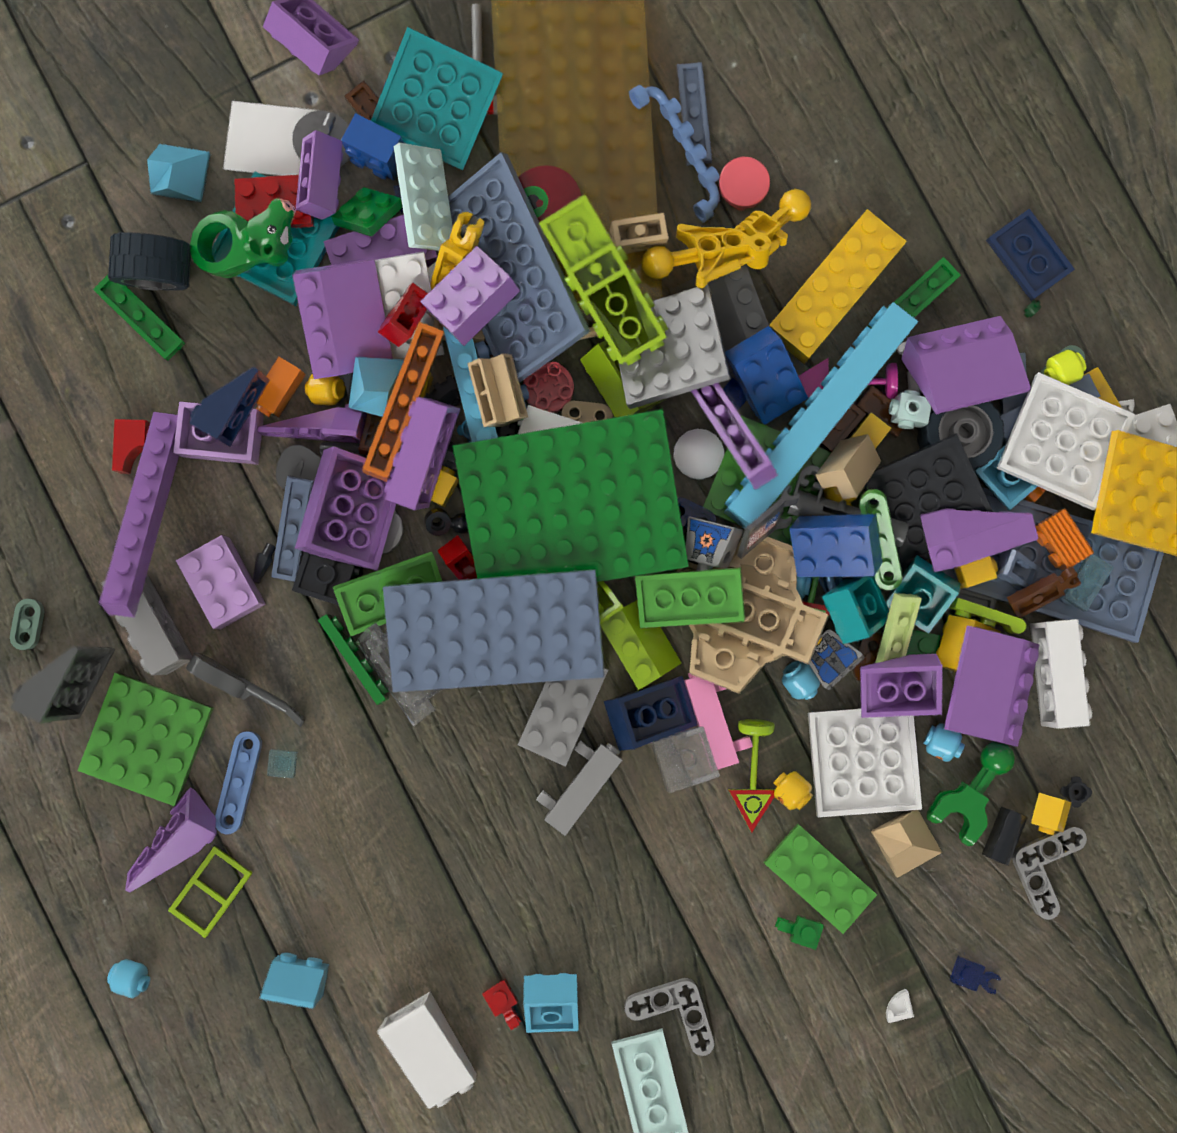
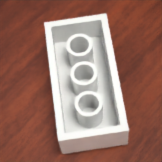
M1078 619L1030 623L1032 642L1040 644L1039 656L1035 664V676L1041 726L1051 728L1090 726L1089 719L1092 718V709L1090 704L1087 703L1086 693L1089 691V683L1087 678L1084 677L1083 667L1086 665V656L1081 651L1080 640L1083 638V630L1081 625L1078 624Z

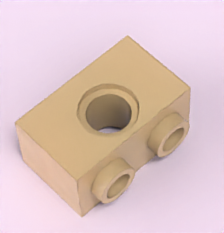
M664 213L612 221L610 236L615 247L621 245L625 254L646 251L653 246L665 247L668 241V233Z

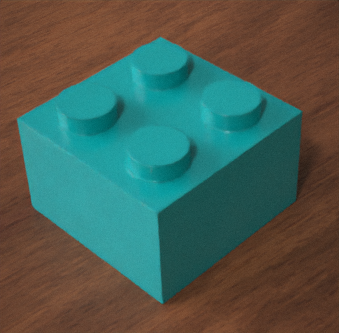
M917 555L903 573L902 582L899 587L891 590L888 594L886 604L887 607H891L894 593L911 594L922 598L915 625L929 634L958 596L961 583L942 571L934 572L933 565Z
M852 576L846 578L822 596L825 608L830 613L836 633L840 636L843 644L869 638L887 622L889 609L874 576Z

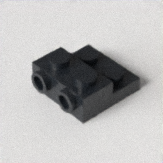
M304 552L292 591L339 605L333 587L354 578H359L362 567Z

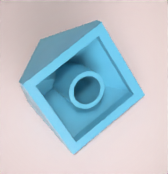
M159 144L147 159L151 194L202 202L210 152Z
M355 357L349 408L383 417L404 360Z
M1004 446L997 452V456L993 460L989 461L985 466L976 469L975 474L1009 511L1038 486L997 469L1005 449Z

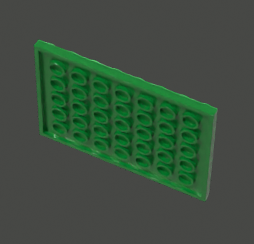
M663 409L453 445L477 579L596 570L597 582L689 567Z

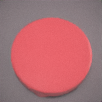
M735 158L728 162L721 171L718 182L719 191L723 199L739 211L755 207L764 200L770 186L769 173L765 166L754 158Z
M554 361L546 363L524 379L523 385H526L530 398L526 400L528 404L551 413L561 411L565 404L571 401L574 394V382L571 374L560 363Z

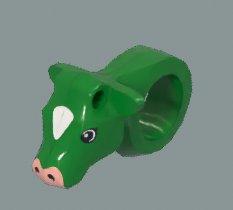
M276 198L270 202L265 211L248 222L233 211L223 210L208 215L198 223L192 233L190 253L194 263L201 270L223 278L237 276L260 263H267L273 266L284 265L288 261V249L292 243L291 222L296 212L295 207L288 200ZM229 228L233 241L231 251L226 258L220 262H215L212 255L214 239L218 233Z

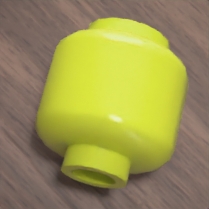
M1065 350L1047 360L1044 375L1071 385L1083 378L1084 371H1086V363L1080 353Z

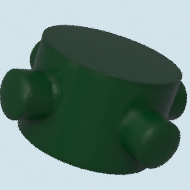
M1033 300L1023 310L1025 312L1024 316L1027 318L1033 317L1042 307L1040 305L1041 302Z

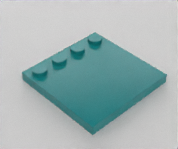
M407 27L371 121L400 135L406 144L440 149L444 162L463 170L503 73Z
M254 171L251 178L266 176ZM332 215L323 220L314 217V227L291 228L292 243L288 249V261L284 265L273 266L267 263H260L237 276L296 306L298 299L293 274L296 270L318 267L327 251L323 241L334 238L339 226L334 225L331 218ZM229 228L220 232L212 247V255L215 262H220L226 258L231 251L233 241Z

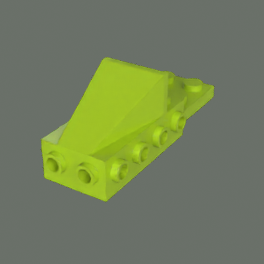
M586 195L539 223L569 275L565 278L572 292L577 290L582 300L579 301V304L586 315L591 313L596 323L592 326L599 338L605 337L609 346L606 347V350L613 362L618 360L620 365L626 362L629 366L642 358L641 352L648 348L652 352L665 344L663 339L667 338L665 331L668 330L667 325L661 315L657 318L651 310L655 304L648 292L642 294L638 284L642 282L634 268L629 271L624 263L628 259L621 245L615 247Z

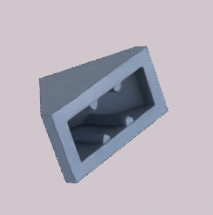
M1011 549L1001 552L997 562L998 571L996 575L997 578L1024 589L1034 584L1040 567L1019 551Z

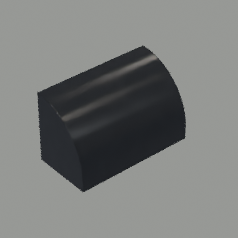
M1001 806L982 855L1009 866L1028 817Z

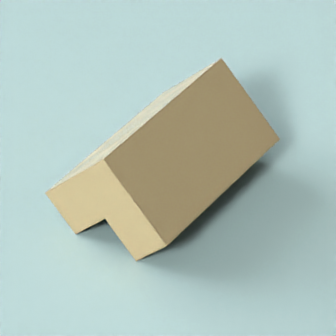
M501 354L491 359L479 358L467 363L484 427H504L528 418L512 354Z
M869 435L840 440L816 474L822 489L837 486L843 499L859 495L881 462Z

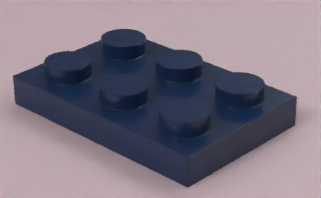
M1030 209L986 240L1031 301L1075 270Z

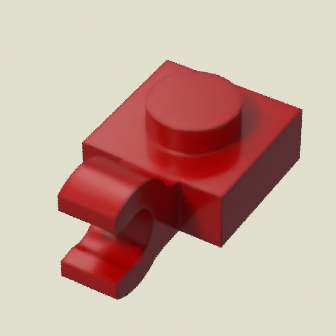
M506 979L501 980L482 993L494 1016L496 1017L502 1013L510 1030L520 1025L521 1019L513 1008L518 1003V999Z

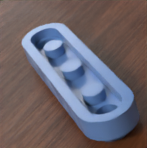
M253 731L242 732L234 740L215 815V827L223 834L236 832L243 823L262 748L261 737ZM247 739H250L253 742V747L251 749L247 748L245 745ZM228 815L232 816L234 819L232 825L228 824L226 821V817Z

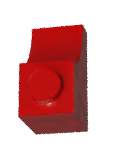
M412 282L394 308L388 313L378 333L398 347L412 337L418 323L427 311L420 301L428 293Z
M114 419L112 471L120 474H131L135 459L143 451L150 422L146 420Z
M458 535L437 550L458 580L477 579L473 554Z

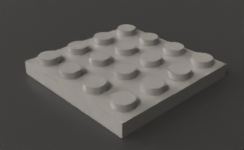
M708 284L704 288L695 287L653 301L655 306L651 310L656 318L660 315L668 327V330L665 331L667 338L663 339L665 344L651 352L648 348L641 352L642 358L628 366L626 362L621 365L619 363L626 404L629 409L730 379L712 294Z

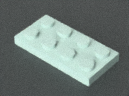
M398 143L394 146L408 246L410 248L439 251L441 244L450 238L453 228L441 150Z
M663 1029L612 1041L633 1132L688 1133Z

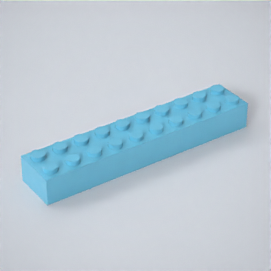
M894 302L888 309L883 306L868 324L872 328L870 329L866 326L852 345L856 348L854 349L850 346L837 362L840 368L837 369L834 366L821 382L824 388L817 387L805 402L808 408L805 410L801 407L788 423L792 428L788 430L785 427L772 443L776 448L774 450L769 448L765 452L778 476L756 490L748 478L745 477L740 483L744 488L741 491L736 489L724 503L728 507L724 511L728 517L745 529L768 510L917 324L918 321Z

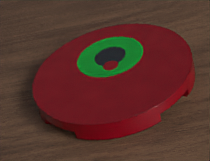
M543 165L533 167L518 177L539 223L582 197V192L574 178L565 170L555 166Z

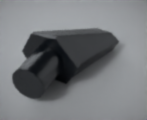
M266 543L262 553H257L253 582L260 583L273 561L271 557L276 549L275 546Z

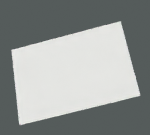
M232 101L223 169L253 173L256 171L262 174L281 176L299 175L300 159L293 147V130L297 122L304 115L320 110Z

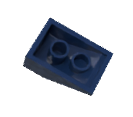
M252 367L203 399L200 405L197 404L191 412L189 424L231 447L270 380L258 369Z
M683 676L604 701L619 751L633 750L698 725Z

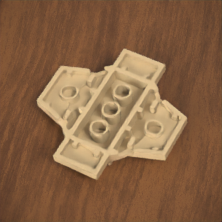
M770 537L765 538L742 559L737 556L741 539L727 567L741 568L746 620L744 622L689 625L693 632L690 674L738 694L741 693L766 663L777 660L782 656H787L809 665L828 619V614L805 606L802 603V599L796 590L797 572L792 545ZM688 562L689 567L679 568L677 572L696 571L698 565ZM713 566V569H726Z

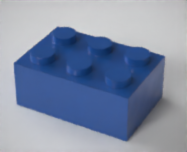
M769 326L725 352V357L752 411L764 425L808 399L781 338Z
M876 514L799 516L790 527L797 577L875 576L882 564Z

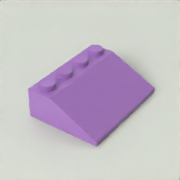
M375 259L295 271L293 279L314 379L352 373L354 371L355 357L393 359L390 341L378 333L385 320V312Z
M1001 316L907 338L901 360L936 414L1029 392L1031 389L1013 333Z
M337 447L323 450L295 549L323 558L378 571L396 503L385 500L387 495L385 492L386 481L363 473L362 468L366 458ZM393 468V470H392V473H391L390 477L393 476V473H394V470H395L394 468Z
M966 626L944 729L1018 747L1019 739L1022 735L1024 716L1028 708L1027 702L1030 688L1033 684V674L1039 656L1040 644Z

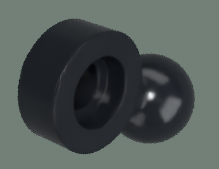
M435 508L425 515L424 524L427 531L432 535H444L450 528H453L455 532L460 534L468 532L466 514L459 513L450 518L445 510ZM436 517L441 518L438 523H434L433 519Z

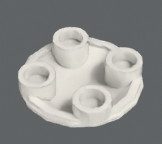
M694 429L687 431L678 439L674 448L673 458L676 466L683 474L690 478L703 480L711 477L718 471L724 457L722 442L715 434L704 429Z

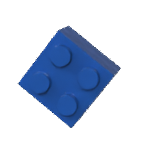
M355 113L341 139L350 162L359 168L365 166L371 169L372 173L385 180L387 177L394 181L398 174L394 146L398 143H404L402 137Z

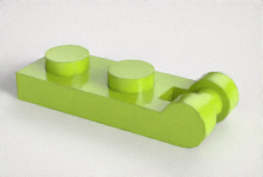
M955 598L949 606L950 609L956 610V616L967 619L974 616L980 618L981 623L994 628L996 624L1001 625L1006 633L1020 634L1026 629V623L1021 618L961 598Z

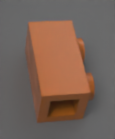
M278 357L266 376L270 381L256 404L258 406L256 409L267 417H270L271 414L280 417L306 374L288 361Z

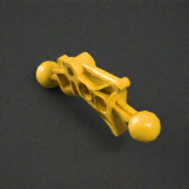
M789 190L783 194L779 201L780 209L772 216L762 211H754L735 228L698 227L679 224L677 226L676 238L687 245L688 249L670 252L669 249L663 246H653L643 254L641 260L642 269L647 276L662 279L668 276L675 266L695 263L698 269L696 286L704 288L708 282L739 270L745 264L753 269L765 268L768 265L769 256L779 248V245L785 246L787 244L788 234L781 227L788 221L797 222L807 217L811 210L810 197L803 190Z

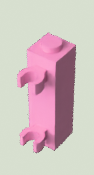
M688 673L689 679H685L684 683L712 769L715 771L739 763L736 752L753 746L748 736L734 741L731 739L716 693L726 688Z

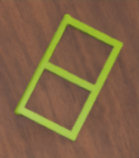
M214 846L168 911L202 935L203 938H206L252 875V871L245 868L217 846ZM215 854L244 874L228 899H225L198 879ZM194 884L223 905L206 929L177 909Z

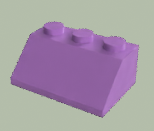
M313 0L272 1L263 28L275 40L282 43L290 50L292 55L298 57L317 75L335 70L359 42V39Z

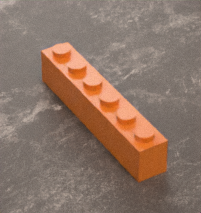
M421 322L418 323L362 468L364 474L386 482L390 478L394 468V457L397 452H400L403 444L401 442L402 432L406 426L408 427L411 419L409 416L410 406L413 401L417 400V397L422 395L442 343L444 331Z

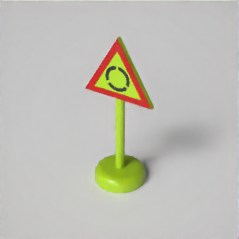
M759 719L738 721L739 731L752 736L750 789H728L751 833L775 797V789H756L759 736L772 734L775 727L773 722Z

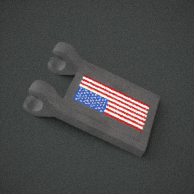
M786 486L781 499L745 528L737 555L740 559L777 529L787 528L790 525L791 516L788 519L780 518L784 512L783 507L797 504L800 493H797L796 496H790L788 494L791 492L792 487Z

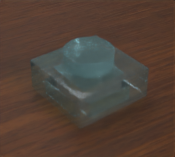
M271 749L269 751L267 776L295 778L298 751Z

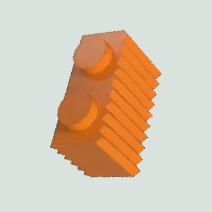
M1066 509L1058 510L1035 525L1038 540L1036 541L1041 546L1047 548V551L1050 553L1048 558L1055 568L1065 570L1094 553Z

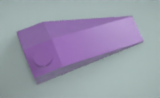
M345 404V408L336 407L258 426L257 432L263 436L360 444L367 413L350 409L349 404Z
M946 508L920 515L934 572L962 566L1038 540L1032 513L1002 511L997 513L981 512V510L961 511Z
M189 788L181 797L176 806L170 811V814L173 816L167 826H160L156 831L157 835L153 840L152 847H145L127 873L126 891L132 892L196 854L206 843L209 844L213 841L217 833L215 829L216 817L194 789Z

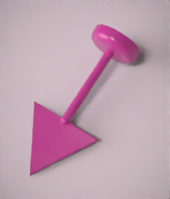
M828 358L799 375L808 397L813 394L817 387L824 388L821 382L829 374ZM897 363L887 364L885 378H873L868 384H885L886 396L891 399H895L898 393Z

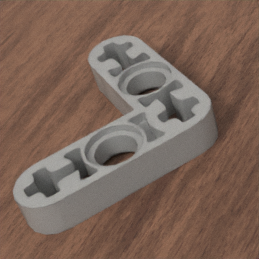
M1066 826L1064 832L1055 831L1054 835H1044L1018 846L1013 853L1012 860L1031 906L1034 912L1043 919H1054L1060 911L1059 902L1043 865L1074 853L1086 845V834L1078 827ZM1071 832L1078 835L1075 839V844L1072 842L1061 844L1057 838L1059 837V839L1065 841L1071 838ZM1047 841H1053L1056 849L1052 855H1046L1043 852V845ZM1023 852L1029 855L1037 852L1041 859L1035 855L1029 857L1028 864L1020 862V859L1023 858ZM1039 875L1042 878V885L1039 889L1034 890L1030 887L1029 881L1031 877ZM1035 895H1043L1044 900L1052 904L1048 907V913L1041 910L1044 907V903L1040 897H1035Z
M678 979L634 993L626 999L624 1004L625 1013L630 1019L635 1021L679 1008L693 1052L697 1055L705 1056L713 1050V1036L697 985L692 979ZM687 985L689 989L693 988L690 991L691 1004H687L684 994H679V992L683 991L682 986ZM659 992H664L669 997L667 1004L664 1006H659L654 1002V996ZM649 996L650 1005L653 1008L648 1010V1005L640 1007L639 1013H636L634 1009H629L632 1007L633 1001H637L638 1004L647 1003L645 998ZM698 1010L702 1016L701 1020L694 1024L690 1023L687 1020L688 1012ZM702 1028L701 1032L704 1040L709 1039L705 1043V1048H701L699 1044L695 1045L698 1042L696 1030Z

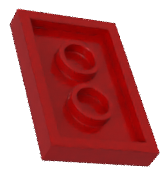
M299 175L235 179V213L248 222L265 211L270 202L276 198L288 200L296 210ZM296 210L291 222V228L314 227L313 216Z

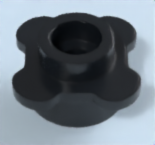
M1074 776L1067 786L1061 787L1060 794L1068 798L1072 807L1078 808L1091 797L1092 790L1082 783L1080 777ZM1077 789L1078 794H1074V790Z

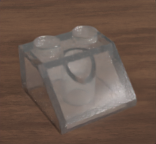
M703 726L684 730L651 743L666 791L669 793L720 777Z

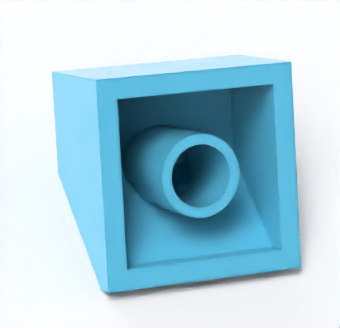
M281 953V955L272 960L260 999L314 1008L323 997L329 964L322 963L323 960L319 958L309 957L307 960L297 959V955L292 953Z
M560 973L558 975L534 974L532 976H524L526 1033L579 1031L577 974Z

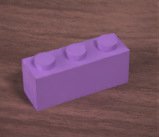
M317 130L302 139L296 199L297 211L321 220L336 213L339 205L337 199L338 187L341 182V176L339 175L340 164L343 159L341 140Z

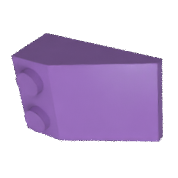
M937 654L907 655L860 667L862 718L942 715V664Z

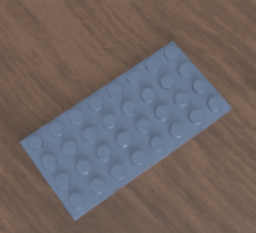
M501 152L450 194L448 199L452 225H454L458 215L462 212L472 213L473 216L484 221L478 247L511 277L520 290L482 328V332L494 357L501 354H512L520 383L587 335L590 330L565 280V276L544 231L539 225L536 214L508 155Z
M982 487L993 512L1032 513L1034 523L1037 525L1058 511L1025 500H1021L1008 511L990 489ZM1069 514L1094 553L1072 566L1078 574V579L1081 581L1079 586L1065 589L1064 596L1033 612L1059 620L1078 619V624L1082 627L1138 643L1164 553L1092 534L1093 521ZM1036 540L1011 548L1019 551L1040 567L1034 583L1053 573L1059 576L1064 571L1052 565L1048 558L1050 553L1047 551V548L1041 546ZM1001 552L990 556L995 559L996 564ZM954 568L942 570V572L958 581ZM995 578L962 589L1009 604L1007 597L1023 588Z
M596 570L383 587L393 692L604 678L605 676Z

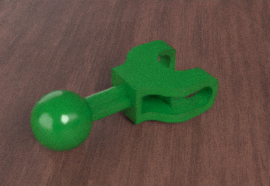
M995 741L987 744L980 756L982 768L971 784L967 785L961 782L958 788L954 790L940 792L926 813L927 820L938 824L950 813L960 812L963 815L964 823L959 832V839L966 846L974 845L987 828L988 820L985 806L989 799L983 796L984 792L996 775H1003L1014 766V752L1005 743Z

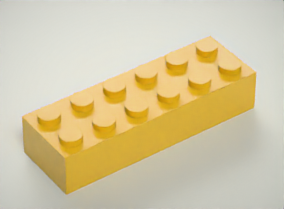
M868 209L769 325L781 338L786 350L803 364L809 360L907 242Z

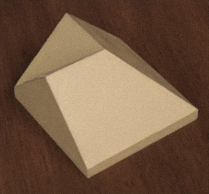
M919 810L906 811L871 831L897 878L942 853Z

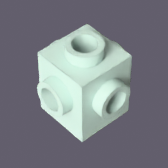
M905 390L904 393H900L895 399L891 400L889 406V414H892L891 422L898 423V427L902 429L922 428L928 424L931 405L926 397L919 396V392Z

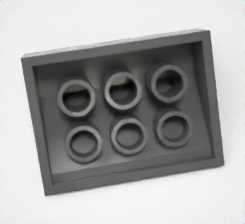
M746 264L741 266L739 270L708 282L724 352L769 326ZM696 277L670 289V295L697 287ZM727 361L729 374L733 375L734 373Z
M73 646L23 683L13 695L14 703L10 709L38 723L79 719L115 649L112 647Z

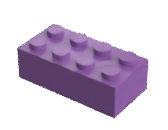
M404 215L390 219L372 237L353 231L323 241L331 265L371 259L377 260L424 251L427 268H429L437 261L438 257L436 250L410 248L408 246Z
M417 397V400L412 402L409 409L411 419L408 427L404 428L401 435V442H403L401 451L396 453L393 460L395 470L385 486V492L387 493L385 500L413 510L429 508L460 408L430 398Z

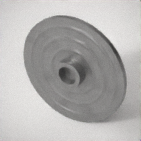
M313 111L304 115L295 125L292 135L293 147L297 156L301 159L302 139L313 131L317 130L341 140L349 125L340 116L329 111ZM343 144V159L340 164V167L344 165L349 159V156L345 152Z

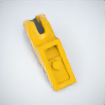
M462 212L458 215L450 238L441 244L430 282L431 289L437 286L478 246L484 227V221L481 218L478 219L469 212Z

